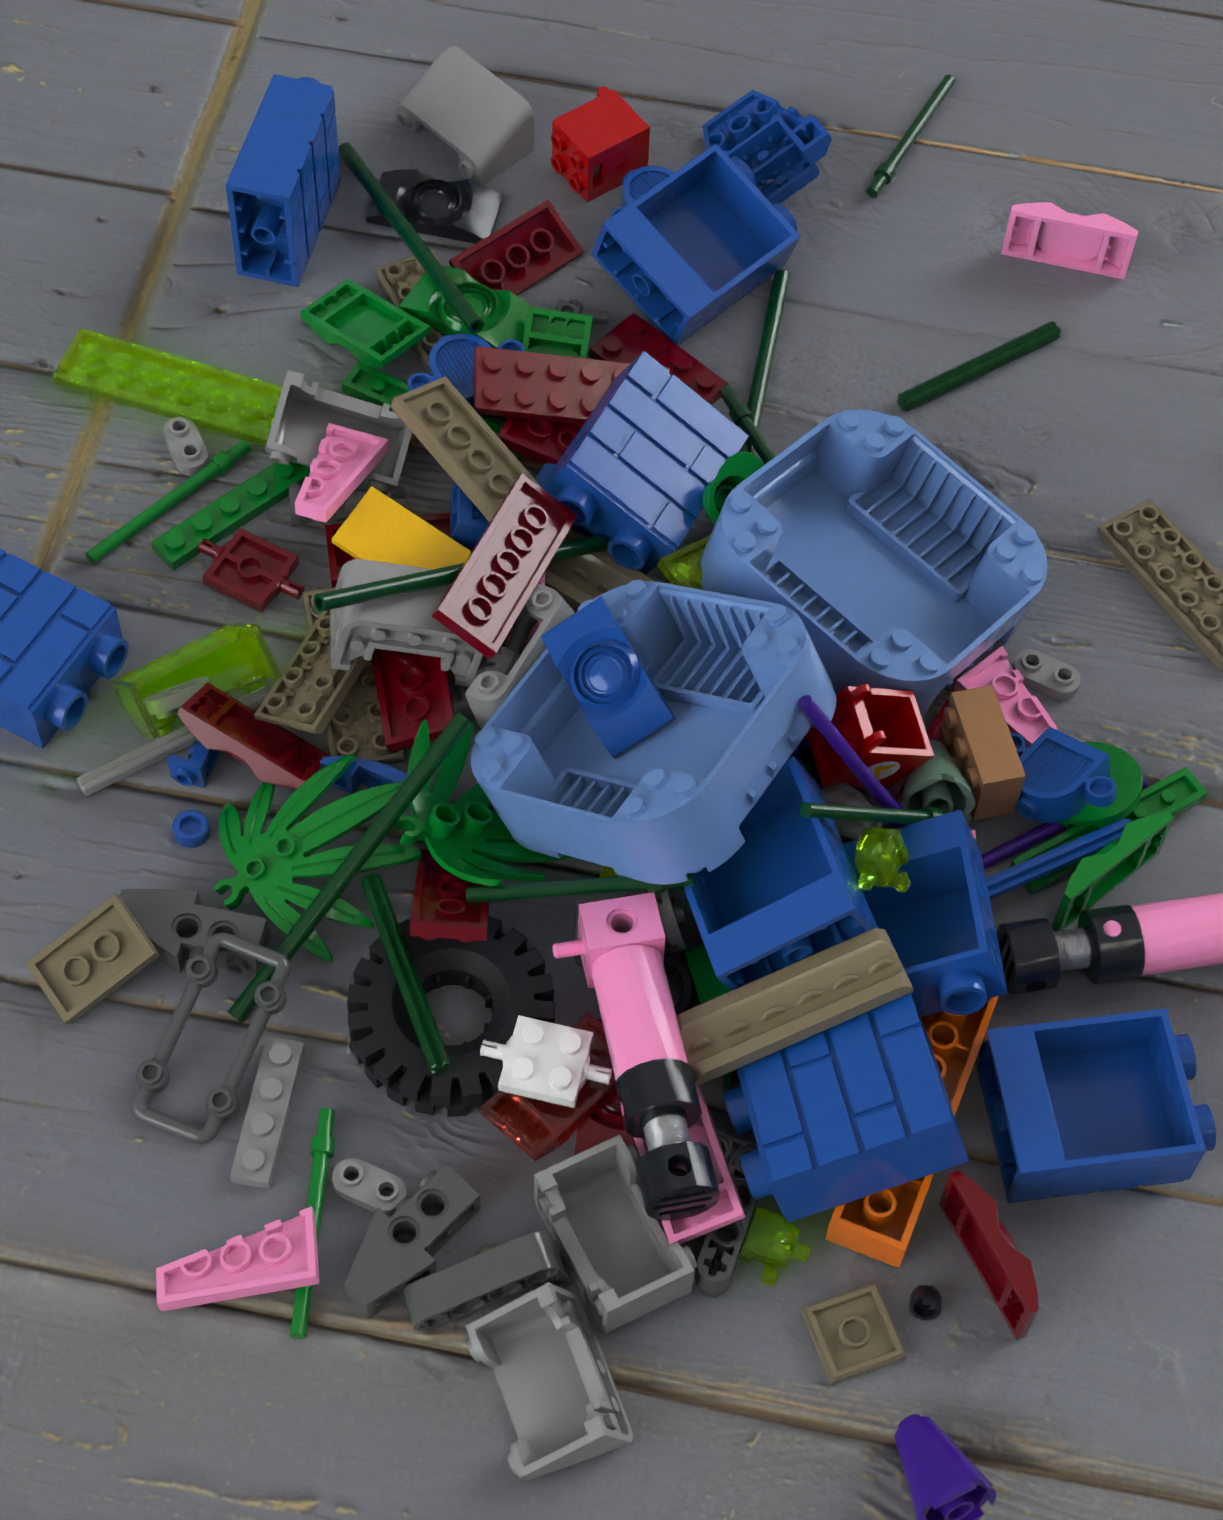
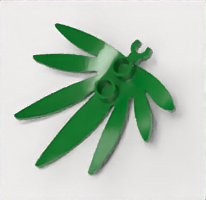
M426 719L422 721L413 743L407 777L430 748L429 729ZM472 722L441 763L432 791L430 792V778L410 804L413 817L402 815L393 826L394 830H405L399 842L401 845L411 846L417 840H424L429 852L440 866L454 876L475 884L499 886L503 879L527 882L543 881L547 875L545 873L518 869L492 859L532 863L557 861L574 857L563 855L559 859L528 850L518 843L501 842L514 840L496 810H489V807L493 805L479 783L461 796L454 804H449L448 802L459 781L467 758L474 723Z
M354 754L346 755L324 767L304 782L283 804L264 834L262 833L272 805L275 784L263 782L255 793L246 815L244 835L239 812L231 802H227L220 815L219 836L227 858L239 874L232 879H221L213 888L220 895L228 890H232L231 896L223 901L229 910L237 908L242 903L244 895L250 892L268 918L287 935L301 917V914L288 905L287 902H291L306 910L321 890L303 884H296L294 881L298 878L331 877L355 845L338 847L310 855V853L337 840L377 816L403 782L380 785L345 796L315 811L292 827L357 759ZM379 844L358 873L423 859L424 856L416 848ZM341 898L337 899L324 916L326 919L367 929L375 928L374 922L368 916ZM314 929L302 947L321 959L332 963L333 956Z

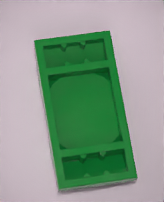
M448 266L442 267L484 322V327L480 332L471 333L426 272L398 306V308L446 335H475L485 340L492 348L497 349L503 341L508 339H514L522 343L528 306L532 307L511 291L491 289L480 284L463 269Z
M346 279L299 312L301 319L325 342L341 345L359 362L375 368L386 366L432 332L428 324L350 279Z
M528 306L522 341L525 352L588 358L593 316Z
M1166 811L1126 823L1120 838L1109 842L1095 855L1083 857L1068 882L1052 925L1055 932L1064 930L1079 918L1083 910H1089L1159 854L1174 816Z

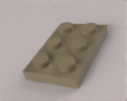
M114 894L25 964L64 1023L71 1025L158 958L160 954L121 897Z

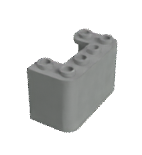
M354 559L345 563L341 568L335 590L432 569ZM451 584L330 610L331 668L349 670L351 661L360 656H363L364 660L371 661L374 649L376 648L441 657V670H452L454 673V685L470 687L475 679L483 654L431 617Z
M621 1135L615 1136L534 1174V1201L538 1213L549 1235L558 1243L563 1261L592 1317L604 1335L690 1294L692 1284L695 1282L694 1269L697 1268L695 1258L689 1247H681L677 1242L669 1244L664 1227L661 1228L657 1219L647 1215L642 1193L637 1185L639 1180L635 1166L639 1156L632 1145L626 1146Z

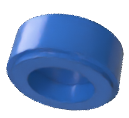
M184 811L177 815L173 821L172 829L175 840L184 847L195 848L201 846L210 836L208 818L200 811Z

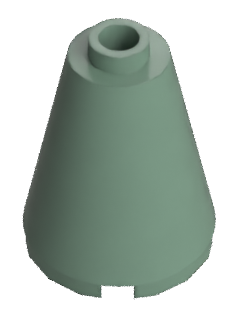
M929 740L934 757L907 775L901 803L909 810H920L923 807L938 808L941 812L950 813L962 810L968 823L971 819L973 807L975 808L974 793L945 745L937 740Z

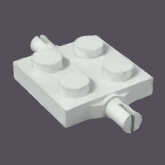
M518 1015L513 1035L506 1045L484 1039L480 1051V1056L502 1060L503 1069L498 1083L499 1091L575 1108L579 1090L586 1083V1080L609 1085L613 1070L612 1068L609 1069L590 1064L589 1054L594 1039V1032Z

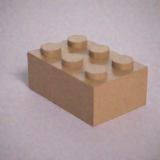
M993 685L951 692L948 707L944 708L943 726L939 727V739L948 748L950 755L974 793L975 808L973 807L971 812L972 820L1014 813L1016 809L1015 804L1018 802L1026 775Z

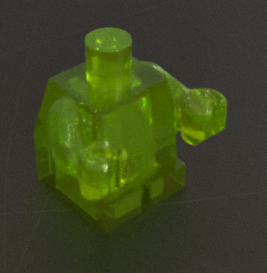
M865 828L857 842L854 861L860 875L858 885L861 889L869 891L874 885L876 887H894L899 892H906L910 887L911 882L906 872L898 873L902 864L907 865L910 859L906 845H903L904 840L900 830Z
M757 1207L739 1260L749 1264L753 1260L765 1265L760 1281L773 1287L779 1275V1272L776 1270L787 1268L791 1258L806 1263L811 1247L797 1243L800 1230L793 1224L788 1223L786 1219L776 1213Z

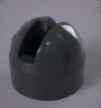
M919 1285L913 1289L909 1305L912 1315L921 1320H932L938 1317L942 1310V1298L939 1290L932 1285ZM922 1299H930V1305H922Z

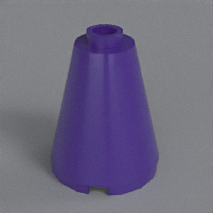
M914 1414L903 1419L895 1433V1441L917 1520H978L984 1513L980 1507L987 1500H989L992 1506L996 1500V1491L989 1480L930 1417Z

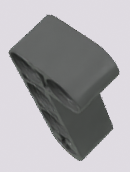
M717 1132L722 1150L735 1180L739 1195L748 1204L743 1206L746 1218L711 1231L706 1235L698 1258L695 1282L697 1288L702 1293L714 1297L722 1295L730 1286L759 1199L755 1200L750 1192L740 1161V1154L758 1149L757 1144L722 1132ZM729 1232L736 1239L731 1242H724L717 1237V1234ZM715 1258L721 1260L720 1271L717 1272L716 1276H711L709 1273L712 1271Z
M536 1231L414 1281L403 1289V1294L414 1329L425 1331L439 1327L526 1289L532 1288L535 1290L548 1282L564 1288L570 1283V1278L558 1243L546 1232Z

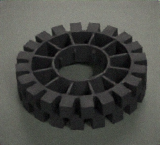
M488 916L487 941L477 940L469 943L458 939L438 938L426 940L421 937L410 936V919L408 918L399 923L425 994L435 988L440 989L441 986H464L468 990L470 988L479 993L485 999V1007L491 1008L493 1013L490 1023H485L484 1032L468 1043L465 1041L461 1045H444L450 1060V1068L445 1072L433 1074L428 1067L381 937L369 946L370 959L361 957L353 972L355 984H349L347 998V1015L353 1051L359 1065L364 1063L365 1075L378 1089L385 1085L387 1097L401 1106H404L408 1099L415 1101L416 1112L433 1116L437 1106L447 1107L448 1117L467 1116L468 1105L476 1104L479 1112L482 1113L498 1107V1096L504 1093L509 1100L516 1096V1094L499 1091L498 1089L503 1069L502 1060L480 1056V1051L484 1039L506 1045L513 1035L518 1015L555 1023L554 986L550 973L545 974V961L536 947L528 951L527 938L513 927L506 934L503 933L502 921Z

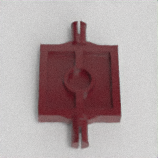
M241 528L223 546H218L207 539H202V542L198 545V552L213 558L212 565L203 575L204 585L259 612H263L272 599L280 592H284L297 600L301 598L300 596H303L302 592L305 591V587L289 580L290 575L299 565V557L294 553Z

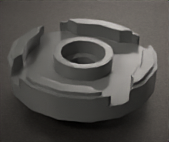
M665 888V892L655 893V896L657 895L659 901L657 905L667 942H670L671 951L677 953L688 948L682 923L687 922L681 900L675 901L671 888Z

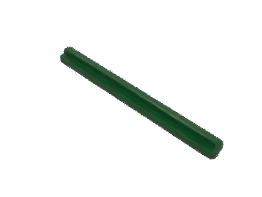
M1054 321L1048 322L898 394L897 404L902 411L907 412L1059 339L1061 329Z
M378 873L366 875L361 880L362 888L430 1072L433 1074L445 1072L450 1068V1060L381 875Z

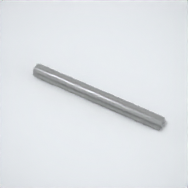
M262 686L236 700L257 711L270 690L266 686ZM183 725L77 778L78 786L85 796H89L199 740Z

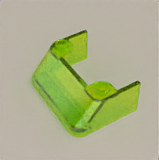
M233 623L111 681V685L143 737L154 740L171 731L169 725L174 723V719L179 716L175 714L168 718L157 719L156 715H149L144 703V699L148 696L185 681L204 676L210 677L212 685L226 694L235 689L241 690L244 688L246 693H250L265 686V679L277 680L282 675L259 625Z

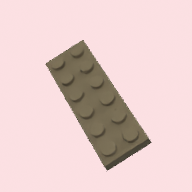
M446 376L393 398L390 407L489 522L521 474H524L540 486Z

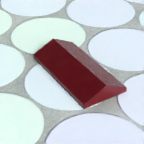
M548 199L450 259L449 264L450 267L463 269L486 287L495 290H508L518 295L583 254L584 250Z

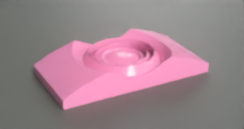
M1052 202L1012 205L1001 254L1125 280L1138 230L1105 213L1085 216L1077 213H1068Z
M696 1083L695 1086L702 1115L699 1121L688 1129L691 1142L702 1143L708 1147L721 1197L717 1204L696 1216L670 1221L661 1220L669 1244L674 1242L682 1244L746 1218L735 1180L719 1141L715 1124L702 1091ZM634 1137L641 1158L649 1152L646 1139Z

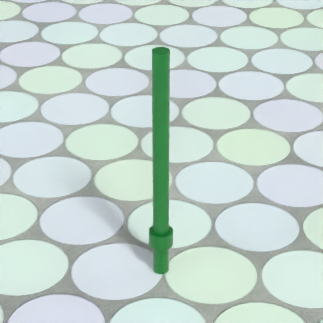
M243 439L227 452H219L210 459V464L86 552L87 559L92 564H95L218 474L224 475L233 468V463L252 450L250 444Z
M322 1108L319 1111L317 1134L312 1137L310 1155L313 1156L307 1208L312 1206L315 1212L317 1247L329 1158L333 1157L335 1140L332 1138L335 1111L330 1108ZM313 1285L296 1288L290 1329L291 1338H306Z

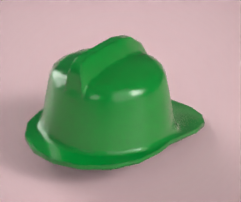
M744 451L737 452L728 457L721 466L716 478L709 482L704 489L702 496L703 507L707 513L706 517L712 520L714 524L730 492L764 466L763 462L755 454Z

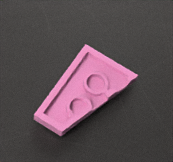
M1001 646L957 679L954 689L962 691L993 685L1010 733H1017L1023 736L1026 741V748H1029L1049 726L1056 730L1058 728L1038 698L1029 693L1023 684L1024 677L1018 669L1014 670L1007 660L1008 654L1003 646Z

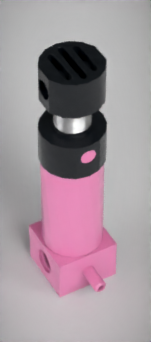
M655 893L579 904L578 940L553 944V955L556 959L581 955L588 988L595 987L616 1079L615 1088L623 1115L625 1130L627 1134L635 1138L646 1139L649 1152L639 1158L635 1166L646 1213L654 1219L666 1221L696 1216L717 1204L721 1196L708 1147L702 1143L691 1142L688 1129L699 1121L702 1110L692 1070L687 1061L663 963L665 934Z
M1223 893L1131 906L1125 904L1083 910L1079 915L1077 929L1054 932L1052 925L1046 918L999 924L997 939L1007 992L1019 994L1054 989L1059 982L1060 971H1070L1073 969L1079 970L1084 968L1086 976L1091 983L1102 984L1137 979L1144 975L1223 964Z

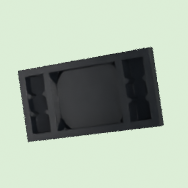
M418 169L383 172L379 181L417 233L473 244L480 242L493 233L503 203V195L472 180L464 179L448 182L442 179H435ZM372 200L366 216V223L392 227Z

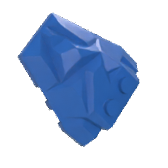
M751 90L702 125L706 150L716 143L729 158L738 157L743 160L754 175L756 188L771 204H781L818 177L820 170L815 162L826 156L832 140L829 133L816 117L809 115L805 118L799 114L797 109L791 106L785 109L780 106L777 100L755 90Z

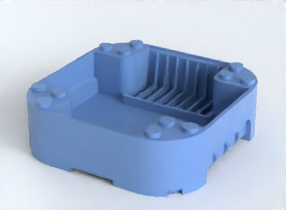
M845 410L828 417L738 484L724 502L702 553L699 565L702 566L703 578L701 584L703 590L781 604L798 614L830 677L836 695L847 686L858 687L864 684L870 685V688L913 691L922 718L943 688L950 686L953 683V679L963 670L969 669L974 665L973 661L982 653L990 651L997 640L1004 646L1007 644L1043 587L1048 568L1046 553L1036 531L918 431L906 424L902 418L871 410Z
M638 579L583 602L578 607V611L601 596L605 599L676 719L616 758H613L586 719L577 698L556 668L546 648L483 729L476 735L471 752V768L476 780L511 836L524 848L559 859L563 855L607 866L613 868L617 875L646 883L675 884L688 881L687 873H697L705 867L709 872L714 870L740 849L745 843V839L740 832L739 826L809 729L816 728L798 706L799 699L805 695H810L831 721L836 709V694L830 677L803 621L790 608L767 601Z

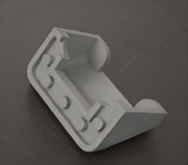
M450 46L444 50L396 106L395 118L402 129L414 132L421 127V124L459 153L458 167L463 177L481 185L486 184L534 150V113L528 101L457 46Z
M287 370L265 447V452L270 454L269 459L284 465H289L291 461L310 467L313 459H316L318 456L320 442L322 439H325L326 428L331 423L389 439L388 453L361 483L368 484V489L372 486L383 494H386L388 490H395L398 486L412 431L393 409L389 411L390 405L384 403L383 406H379L318 387L319 383L312 381L311 386H308V383L303 381L304 374Z
M538 583L526 602L530 616L542 623L509 674L506 675L492 670L485 671L473 680L466 691L465 696L480 731L545 651L546 646L541 635L575 614V611L553 588Z
M548 1282L466 1325L470 1338L467 1341L469 1352L476 1362L482 1361L486 1366L493 1368L518 1439L511 1442L510 1453H508L507 1458L512 1471L520 1479L529 1481L614 1451L632 1442L633 1433L589 1315L576 1294Z

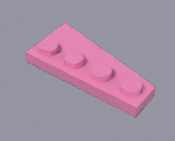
M329 423L326 428V437L320 442L318 456L311 463L309 477H305L296 498L295 514L327 523L388 453L389 439Z
M311 1206L299 1211L300 1216L281 1223V1220L278 1219L264 1225L265 1230L245 1238L242 1235H238L228 1239L225 1246L208 1252L206 1249H203L156 1268V1296L159 1310L163 1312L320 1284L316 1219L313 1207Z

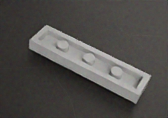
M266 1036L230 1173L231 1183L265 1189L270 1188L305 1050L304 1042Z

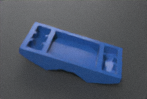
M602 596L541 635L556 668L571 688L586 719L613 758H616L676 719Z

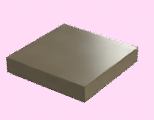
M876 1282L802 1307L801 1309L802 1317L831 1386L906 1360L907 1354Z

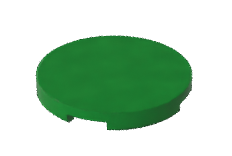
M1084 742L1109 754L1110 778L1116 784V800L1106 807H1096L1088 802L1075 816L1056 823L1067 827L1073 824L1082 826L1096 825V828H1102L1126 818L1137 807L1143 788L1142 772L1135 759L1124 750L1106 743Z

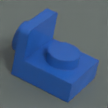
M200 741L198 743L194 742L189 750L188 759L172 754L169 756L167 763L170 775L182 785H196L205 788L221 755V751L206 749Z

